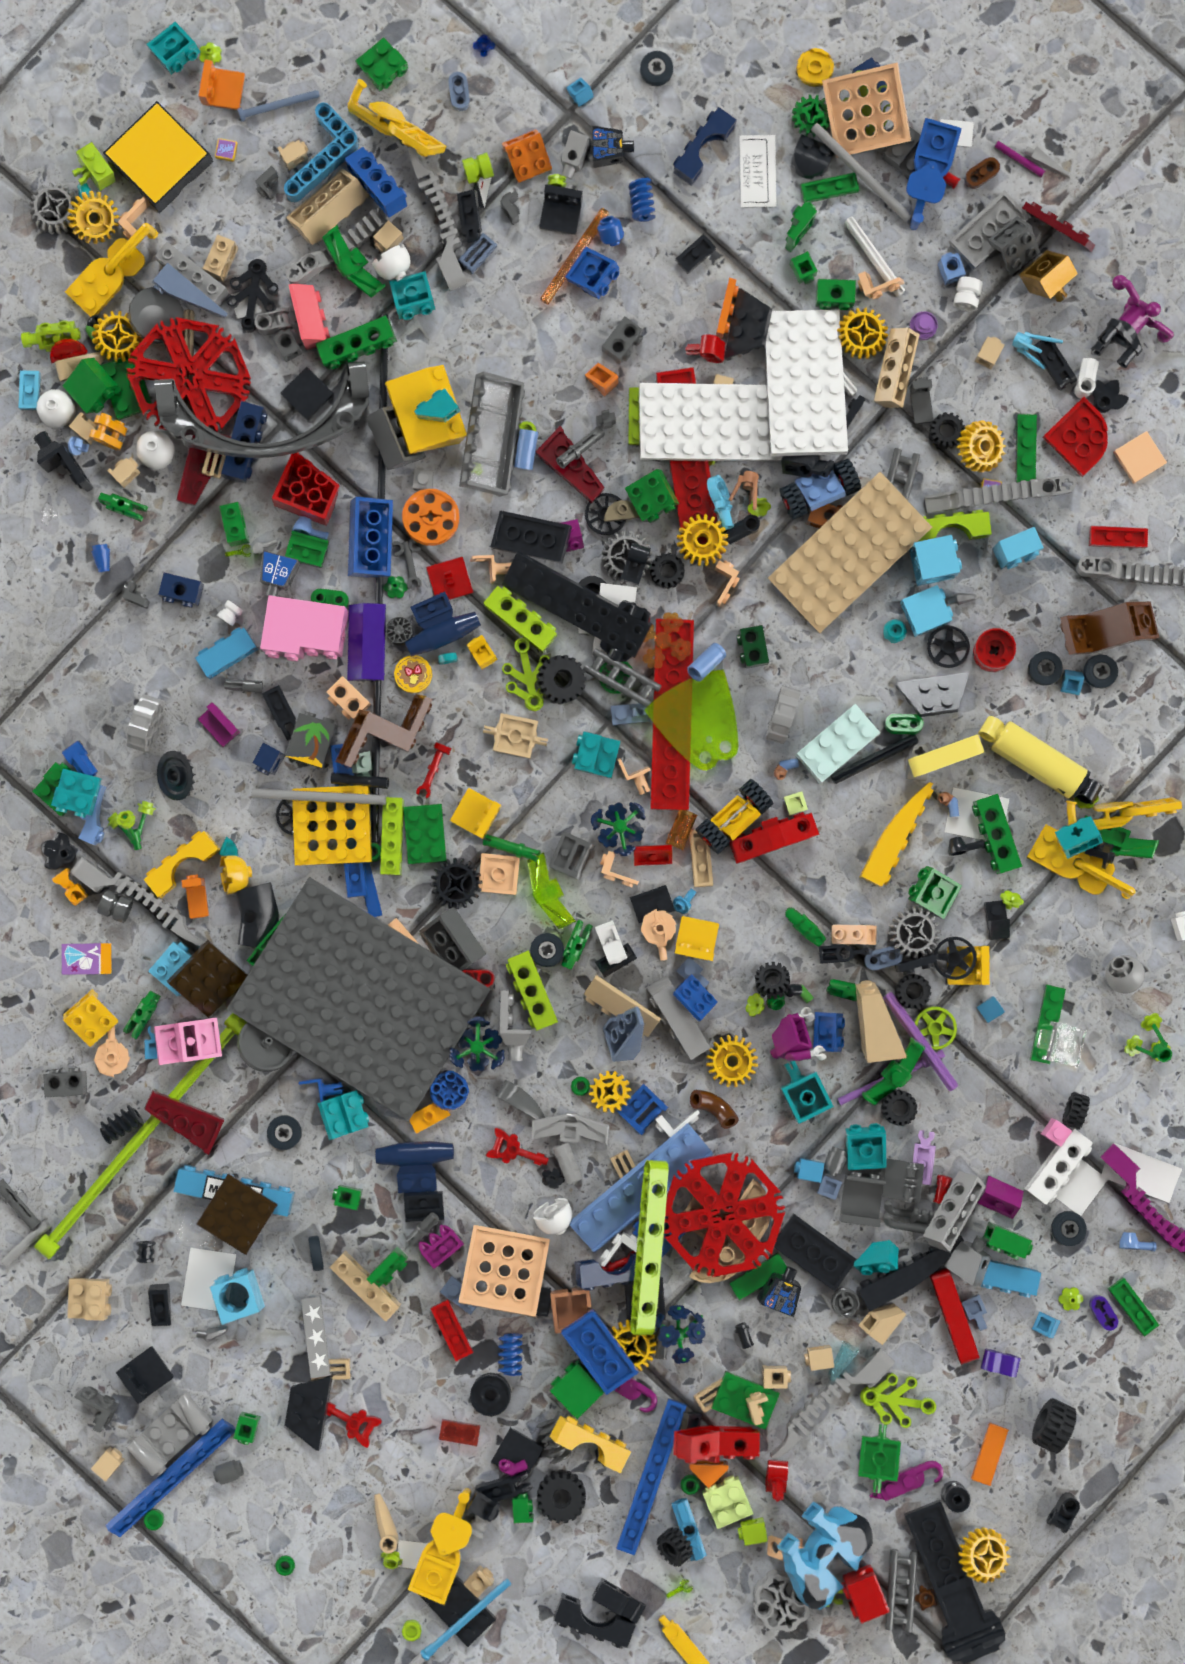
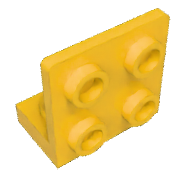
M468 788L450 821L484 839L502 806Z
M682 916L674 953L713 961L719 924Z
M956 946V948H957L958 951H961V950H963V949L969 947V946ZM974 946L977 962L973 972L963 979H947V984L990 985L989 946ZM972 952L963 958L970 968L973 963ZM956 966L951 976H961L966 971Z
M93 989L63 1014V1021L89 1047L95 1044L118 1023V1019L98 1000V994Z

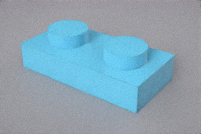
M20 370L18 406L20 410L37 409V401L40 397L41 373L39 371Z

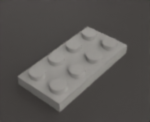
M1004 190L950 239L948 243L975 270L996 250L989 244L988 239L1015 217L1018 216L1027 222L1030 216Z

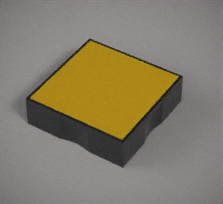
M158 101L103 152L107 161L126 180L131 182L159 213L180 194L187 184L195 180L214 162L210 153Z

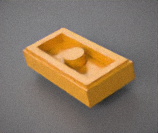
M431 1103L413 1113L409 1121L417 1134L451 1114L449 1111L442 1110L434 1103Z

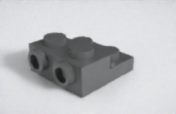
M910 126L911 141L884 147L883 152L885 153L882 158L908 179L910 174L916 171L914 168V155L920 138V134Z

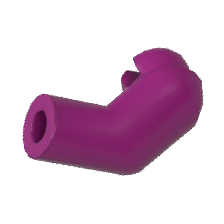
M502 1459L498 1464L500 1471L510 1476L528 1469L525 1460L515 1464L509 1460Z

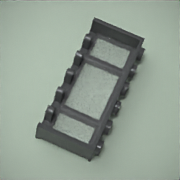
M488 372L476 374L459 487H466L499 497L508 495L511 489L510 478L514 470L513 457L517 450L515 444L516 437L519 434V418L522 415L521 403L525 395L523 382Z

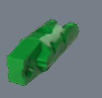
M100 493L98 497L99 502L106 505V509L142 522L143 517L133 512V509L135 508L146 512L148 509L146 505L113 493L112 495Z
M787 908L785 915L793 924L792 926L804 938L818 947L821 946L826 937L818 926L805 914L795 910V908Z
M577 920L563 953L564 958L561 966L572 970L575 962H578L593 929L592 925H586L581 937H579L583 928V921Z
M836 979L830 980L829 986L826 989L827 994L857 1002L856 985L854 983Z
M149 991L146 997L140 1001L124 1027L123 1032L128 1034L132 1031L131 1037L137 1040L156 1010V1005L161 996L153 991Z

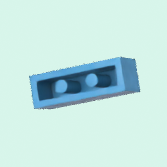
M239 627L230 633L231 636L226 639L224 637L220 638L210 649L204 648L198 652V656L195 659L209 679H212L259 650L245 628L241 629Z
M990 1260L981 1287L992 1289L993 1286L999 1287L1000 1291L1010 1294L1012 1291H1017L1020 1296L1030 1298L1031 1295L1037 1296L1041 1272L1035 1269Z

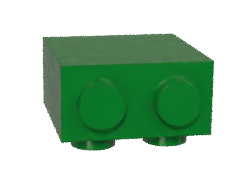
M95 358L82 359L63 384L66 391L86 414L100 412L104 408L105 402L114 395V390L118 386Z
M655 469L625 487L642 522H655L659 519L660 514L672 512L676 509L675 506L679 504L663 471L660 469Z
M988 1222L982 1237L987 1241V1247L999 1253L1002 1249L1007 1256L1019 1260V1257L1025 1259L1027 1255L1031 1254L1033 1249L1032 1240L1007 1228Z
M576 1361L575 1363L571 1362L564 1369L565 1373L561 1377L557 1376L552 1380L550 1392L578 1419L605 1392L591 1373L579 1361Z

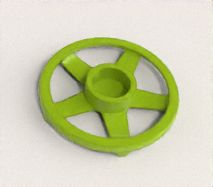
M928 1007L918 1014L914 1023L917 1026L921 1016L923 1017L927 1027L920 1031L923 1036H932L933 1046L931 1047L933 1050L943 1049L953 1042L957 1033V1024L955 1018L948 1010L942 1007ZM931 1010L943 1011L936 1020H933L926 1013ZM947 1015L953 1022L954 1030L943 1026ZM941 1034L952 1036L946 1044L939 1046V1036Z

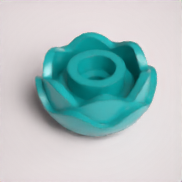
M893 619L884 625L883 635L891 643H898L905 639L907 628L902 621Z

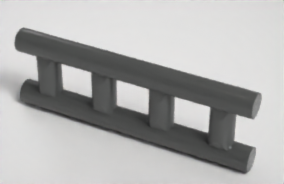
M895 448L887 479L892 484L894 481L905 484L902 495L908 500L920 454L913 453L911 459L901 456L902 449ZM898 463L909 466L907 477L896 474Z
M595 648L592 655L597 658L592 667L587 664L584 666L585 672L649 708L652 701L647 698L652 690L659 692L662 685L625 664L612 660L607 654ZM603 661L613 666L608 676L598 671ZM619 671L630 676L625 685L615 681ZM636 680L646 685L641 695L631 690Z
M891 1549L887 1595V1605L890 1612L886 1614V1630H893V1624L905 1625V1631H913L918 1551L911 1550L910 1557L898 1556L897 1549ZM897 1564L909 1565L908 1577L897 1576ZM896 1584L908 1585L907 1597L895 1596ZM895 1604L906 1605V1616H894Z

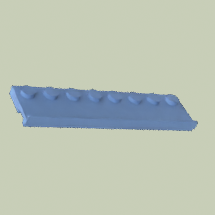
M687 1123L575 1216L569 1225L594 1253L597 1252L639 1217L646 1160L667 1161L669 1167L668 1192L673 1175L675 1174L678 1179H681L677 1174V1170L685 1174L687 1172L685 1163L693 1168V1165L689 1162L690 1160L712 1156L713 1152ZM657 1185L653 1186L652 1193L656 1192Z

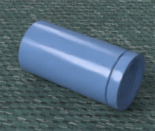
M519 430L514 467L533 470L538 439L537 431Z
M712 643L687 667L689 675L696 681L704 679L726 657L725 650L719 644Z

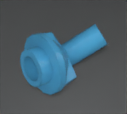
M690 888L684 898L681 896L674 898V909L681 914L688 913L692 906L690 901L697 892Z

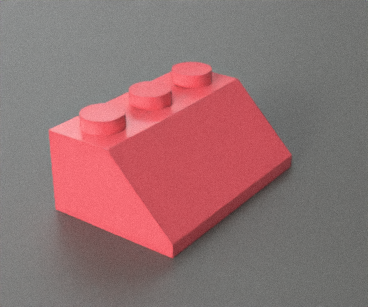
M289 284L301 340L306 350L317 348L316 343L330 338L328 327H324L323 321L326 320L324 310L319 308V302H322L320 293L315 291L313 285Z

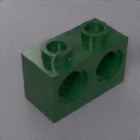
M763 625L740 629L736 639L738 646L742 647V653H740L741 664H745V669L768 665L769 657ZM753 634L756 640L750 643L745 639V635ZM756 652L759 655V660H750L749 653Z

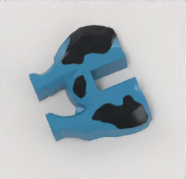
M813 1501L802 1517L816 1529L808 1537L804 1548L799 1549V1539L790 1533L783 1538L777 1548L783 1554L785 1572L789 1576L798 1598L807 1607L821 1610L831 1604L836 1593L844 1587L826 1569L827 1565L837 1555L845 1565L857 1571L861 1558L873 1544L871 1526L865 1517L852 1513L842 1506L831 1508L827 1514L824 1513L822 1506Z

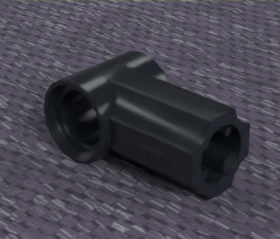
M748 515L743 520L735 523L733 528L725 530L723 534H728L726 540L729 545L750 534L756 533L760 527V520L755 515ZM754 520L757 526L754 529H749L746 526V522Z

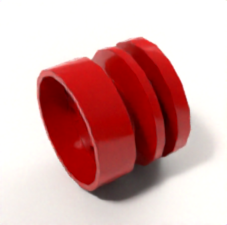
M992 628L984 631L977 639L973 648V657L976 664L987 672H998L1005 669L1011 663L1016 653V643L1013 636L1001 628ZM991 648H992L993 650H994V649H997V650H998L997 653H996V655H995V654H992V655H991V654L989 653V652L991 651Z

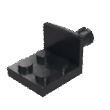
M46 431L38 433L33 438L40 448L37 454V463L47 473L63 465L69 473H72L69 476L80 489L84 488L89 492L94 488L74 456L62 444L52 441Z

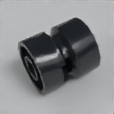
M949 1481L944 1484L941 1496L947 1507L956 1513L967 1510L970 1506L971 1498L963 1484L958 1481Z

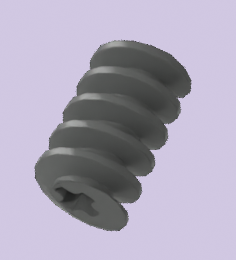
M554 1419L537 1425V1428H543L539 1435L546 1436L542 1443L548 1442L544 1450H551L547 1458L553 1457V1460L549 1464L559 1463L572 1454L571 1450L555 1443L549 1437L558 1421Z

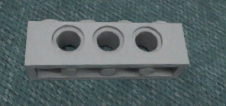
M166 242L155 255L162 266L169 263L219 307L230 295L225 286L170 243Z
M958 1171L923 1235L931 1246L948 1252L951 1251L986 1187L978 1176Z

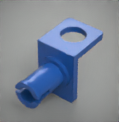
M323 1078L299 1081V1085L318 1082L320 1102L325 1101L326 1096L343 1094V1089L335 1090V1088L343 1087L342 1082L325 1085Z

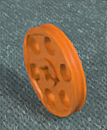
M423 489L414 493L406 501L402 512L403 526L406 533L417 543L427 546L440 545L452 538L457 531L459 509L456 502L447 493L438 489ZM426 495H433L435 501L430 504L426 503L424 497ZM443 503H450L452 509L445 512L441 506ZM410 505H417L419 511L413 514L409 512L408 508ZM429 513H432L434 516L433 521H429V518H426L429 516ZM445 521H451L453 528L446 530L442 525ZM412 523H418L421 528L419 531L413 532L409 527ZM435 531L438 537L435 540H430L427 537V533Z

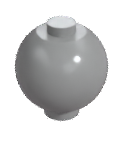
M1120 955L1108 963L1105 977L1108 985L1113 990L1128 994L1141 987L1145 979V970L1141 962L1135 957Z

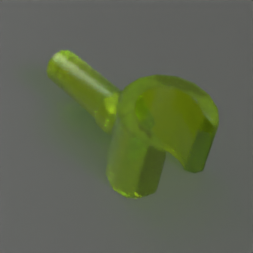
M245 544L241 549L225 552L226 557L243 555L248 558L252 553H244L243 550L251 548V546Z
M683 1579L680 1582V1586L667 1593L666 1596L670 1598L682 1591L689 1593L692 1591L693 1586L685 1589L684 1584L688 1583L689 1580Z

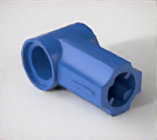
M76 741L62 751L65 759L74 766L77 772L95 776L98 773V770L87 756V751L79 741Z

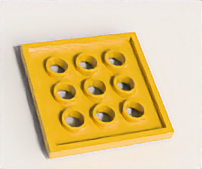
M361 785L292 789L294 791L369 794V786ZM292 800L295 866L372 862L370 804L355 803V808L348 811L345 807L346 803L335 802L336 809L329 812L326 808L328 802ZM310 802L317 804V810L313 813H310L307 808ZM349 819H353L356 822L353 830H349L346 827V822ZM330 820H335L337 823V827L333 831L327 828V823ZM311 821H316L318 824V828L314 832L308 829ZM350 838H354L357 842L354 849L347 847V841ZM331 839H335L338 843L335 850L328 848V842ZM312 840H316L319 844L318 849L315 851H311L309 848V843Z

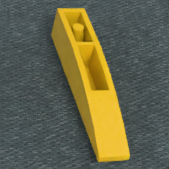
M927 783L913 795L886 826L876 842L859 876L860 878L878 887L888 884L891 878L889 872L892 867L895 868L900 859L897 856L900 850L904 851L907 846L908 840L906 838L909 833H913L917 825L914 822L917 816L920 817L925 809L923 803L925 799H930L934 791L931 788L933 783Z

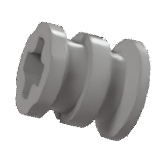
M478 1516L472 1518L470 1522L472 1535L483 1538L482 1532L486 1531V1525L490 1522H486Z

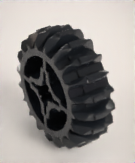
M453 858L454 864H451L450 860L446 859L447 866L445 867L444 864L440 863L439 865L442 870L434 869L438 876H431V879L436 880V883H431L430 886L437 887L436 890L432 891V894L439 893L435 899L439 901L443 898L442 906L449 902V909L453 907V903L456 904L457 910L460 909V903H462L464 908H467V900L470 904H473L474 902L471 897L473 896L477 899L479 897L475 894V890L482 891L481 888L476 887L477 884H482L481 880L476 881V878L480 877L481 874L473 873L477 870V867L475 866L470 869L469 867L472 864L470 861L465 866V859L461 858L460 864L457 863V858ZM462 868L467 872L456 877L450 872V869ZM445 874L449 879V885L442 891L441 879ZM450 876H452L457 881L459 879H462V883L459 884H461V889L463 891H461L457 887L451 888V884L454 883H452L453 880ZM471 876L472 888L468 894L464 888V882ZM452 891H459L464 898L454 900L446 895Z

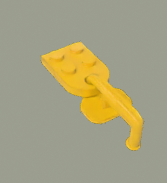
M357 80L347 105L348 110L384 135L396 136L401 139L402 144L413 147L421 156L427 157L445 152L447 147L445 144L414 124L407 122L402 112L394 106L382 101L372 102L368 106L372 110L370 111L359 104L360 95L367 85L363 80ZM384 118L390 120L389 124L383 121Z
M144 223L129 240L125 238L117 239L108 248V258H98L92 261L67 288L65 293L90 317L98 315L123 286L124 277L135 276L144 267L145 257L136 246L146 235L150 239L157 238V230L150 224Z
M1170 797L1137 803L1127 801L1096 804L1092 809L1097 812H1104V817L1093 819L1098 830L1122 827L1132 820L1133 816L1146 815V817L1157 816L1158 812H1165V814L1177 813L1178 809H1182V802ZM1066 800L1068 825L1070 826L1077 822L1075 811L1077 802ZM1119 809L1120 816L1110 817L1109 813L1116 812Z
M1045 824L1027 856L1028 859L1063 878H1077L1080 888L1093 895L1102 893L1107 884L1121 891V895L1125 899H1129L1136 892L1133 887L1112 876L1115 871L1113 863H1109L1107 868L1103 869V859L1094 856L1090 857V855L1084 854L1085 851L1067 859L1055 834L1058 830Z
M465 1488L458 1495L459 1502L454 1515L443 1512L436 1516L431 1528L434 1540L430 1541L423 1549L408 1587L409 1591L442 1605L446 1602L460 1566L461 1554L459 1549L467 1546L472 1534L470 1523L462 1519L472 1493L471 1489Z

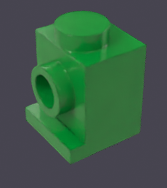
M808 251L790 260V268H792L799 284L804 282L806 285L815 280L814 277L818 271ZM805 269L807 272L802 274L801 270Z
M339 1185L338 1189L334 1188L332 1200H335L334 1205L357 1210L360 1205L363 1189ZM345 1193H349L351 1195V1198L349 1200L344 1198Z
M241 1412L233 1439H237L238 1443L245 1445L253 1443L261 1416ZM244 1426H250L251 1430L246 1431Z
M528 1492L513 1497L514 1524L533 1522L534 1513L530 1514V1512H533V1500H529Z

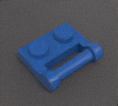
M643 1083L631 1096V1099L626 1101L628 1105H622V1110H617V1112L639 1134L643 1135L646 1132L645 1129L654 1119L669 1107ZM654 1101L657 1106L638 1124L635 1120Z

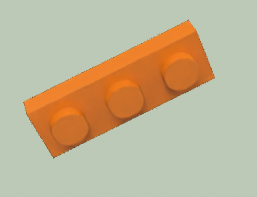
M729 278L716 336L720 339H723L724 333L728 334L730 322H727L728 315L732 316L735 306L731 302L733 297H737L739 286H735L737 279Z

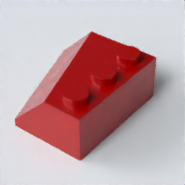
M298 452L290 455L272 496V501L275 507L298 516L307 517L311 521L327 526L335 508L340 485Z

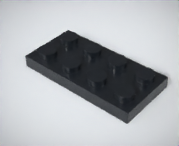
M500 510L490 547L515 554L520 551L529 557L563 564L572 526Z
M794 1213L778 1234L774 1248L833 1291H836L857 1260Z
M457 1575L454 1578L444 1605L419 1595L449 1628L480 1602V1599L464 1585V1582ZM485 1607L462 1627L456 1635L469 1647L496 1620V1617Z

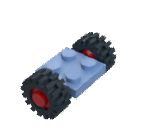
M847 458L836 463L833 468L834 472L832 470L828 477L812 474L808 478L800 477L795 480V483L793 482L779 488L784 507L787 509V513L792 520L808 513L806 504L810 511H813L862 489L858 473L855 471L856 469L853 467L850 459Z

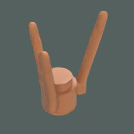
M745 471L743 476L739 475L738 482L729 497V501L733 500L742 484L745 490L750 491L749 505L753 500V510H756L759 475L753 471Z

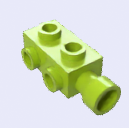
M67 320L52 324L42 323L36 326L35 333H21V341L24 348L38 344L40 350L45 349L46 352H51L53 345L62 339L77 341L81 339V332L79 328H76L75 321Z

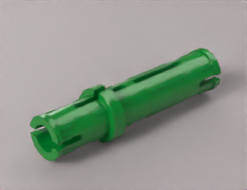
M489 834L484 836L486 840L483 839L484 846L514 854L517 858L524 857L535 862L539 860L537 856H540V850L526 847L523 843L517 844Z

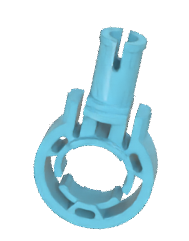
M720 475L708 478L707 487L715 506L714 512L719 514L722 527H725L726 530L734 527L730 514L733 507L730 505L728 488Z

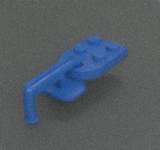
M929 118L924 120L914 155V168L916 171L910 174L906 187L907 194L917 199L910 223L911 230H916L920 223L923 222L924 217L922 213L925 202L935 204L940 202L944 196L946 182L943 177L952 166L962 130L960 127Z

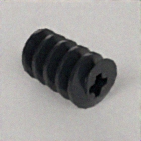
M127 1105L128 1112L120 1109L121 1116L114 1113V1120L107 1117L108 1124H105L103 1121L100 1122V1132L108 1144H111L112 1140H118L119 1136L123 1137L125 1131L131 1132L132 1127L138 1128V1123L144 1124L141 1115L135 1108Z

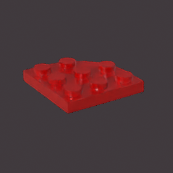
M1083 397L1042 438L1083 477L1104 455L1108 445V428L1101 413Z

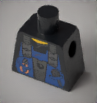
M592 126L593 168L622 163L623 152H634V140L623 141L622 130Z
M787 1266L783 1275L773 1272L757 1296L760 1305L794 1317L801 1292V1285L798 1281L794 1280L797 1270Z

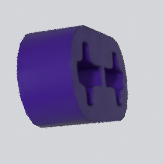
M1101 1295L1091 1297L1089 1306L1099 1324L1108 1331L1115 1330L1119 1321L1109 1302ZM1096 1300H1099L1100 1302L1103 1301V1303L1101 1304L1103 1308L1102 1312L1098 1307H1094L1096 1305ZM1105 1314L1109 1318H1113L1111 1326L1104 1324L1106 1322Z

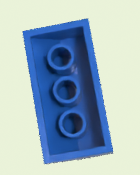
M355 497L350 501L348 576L363 578L391 576L393 500Z

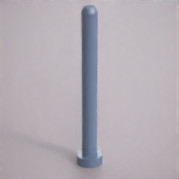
M314 90L245 110L242 107L237 109L242 122L246 121V117L312 100L320 95L319 91Z

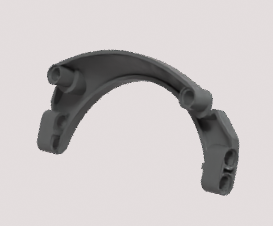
M365 362L347 363L343 385L334 405L311 429L281 442L246 443L225 437L213 431L195 417L182 400L174 379L154 380L160 423L176 439L182 438L183 444L188 448L194 447L234 457H278L317 447L344 433L352 431L353 424L360 420L369 406V386ZM340 421H349L350 424L345 426ZM186 435L196 436L193 440L185 438Z

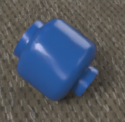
M607 216L600 220L597 230L602 243L610 246L618 245L624 237L621 221L618 218H614V216Z

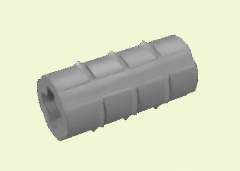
M566 1142L554 1147L553 1150L566 1183L571 1184L582 1179L580 1168H578L569 1143Z

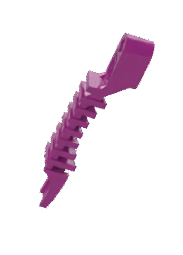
M1113 1143L1100 1158L1126 1182V1187L1121 1193L1127 1197V1200L1134 1205L1133 1207L1147 1219V1222L1160 1233V1236L1171 1247L1176 1248L1179 1252H1185V1230L1182 1227L1179 1229L1173 1223L1166 1220L1149 1204L1151 1201L1144 1196L1146 1192L1140 1187L1136 1189V1173L1140 1168Z

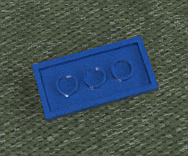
M594 1309L561 1330V1334L606 1395L639 1373L636 1366Z

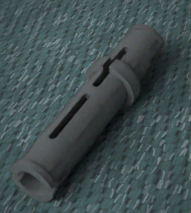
M597 426L574 446L570 445L565 453L556 458L557 464L561 468H565L573 460L579 459L583 452L604 437L603 429Z
M1 1179L0 1194L5 1199L4 1202L14 1209L30 1230H33L41 1221L37 1219L17 1196L18 1192L13 1191L5 1180Z

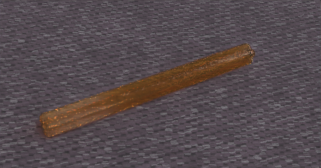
M601 208L554 276L540 297L543 303L548 305L580 254L598 233L597 226L600 220L609 216V212L606 209Z

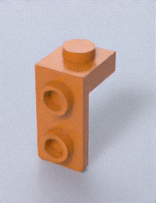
M198 875L186 876L187 879L181 880L182 888H186L189 917L191 919L208 917L209 909L205 878H198Z

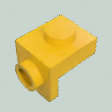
M483 635L472 639L467 644L469 651L482 670L498 660Z

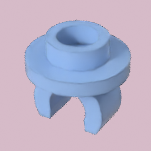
M73 436L69 439L68 449L72 455H80L82 452H88L89 444H83V440L80 437Z

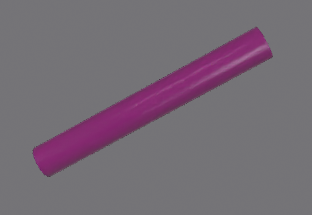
M999 140L994 147L1039 177H1042L1045 173V170Z

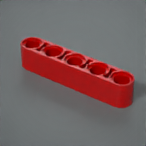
M947 1268L938 1270L930 1275V1279L958 1360L962 1365L979 1359V1353L950 1270Z

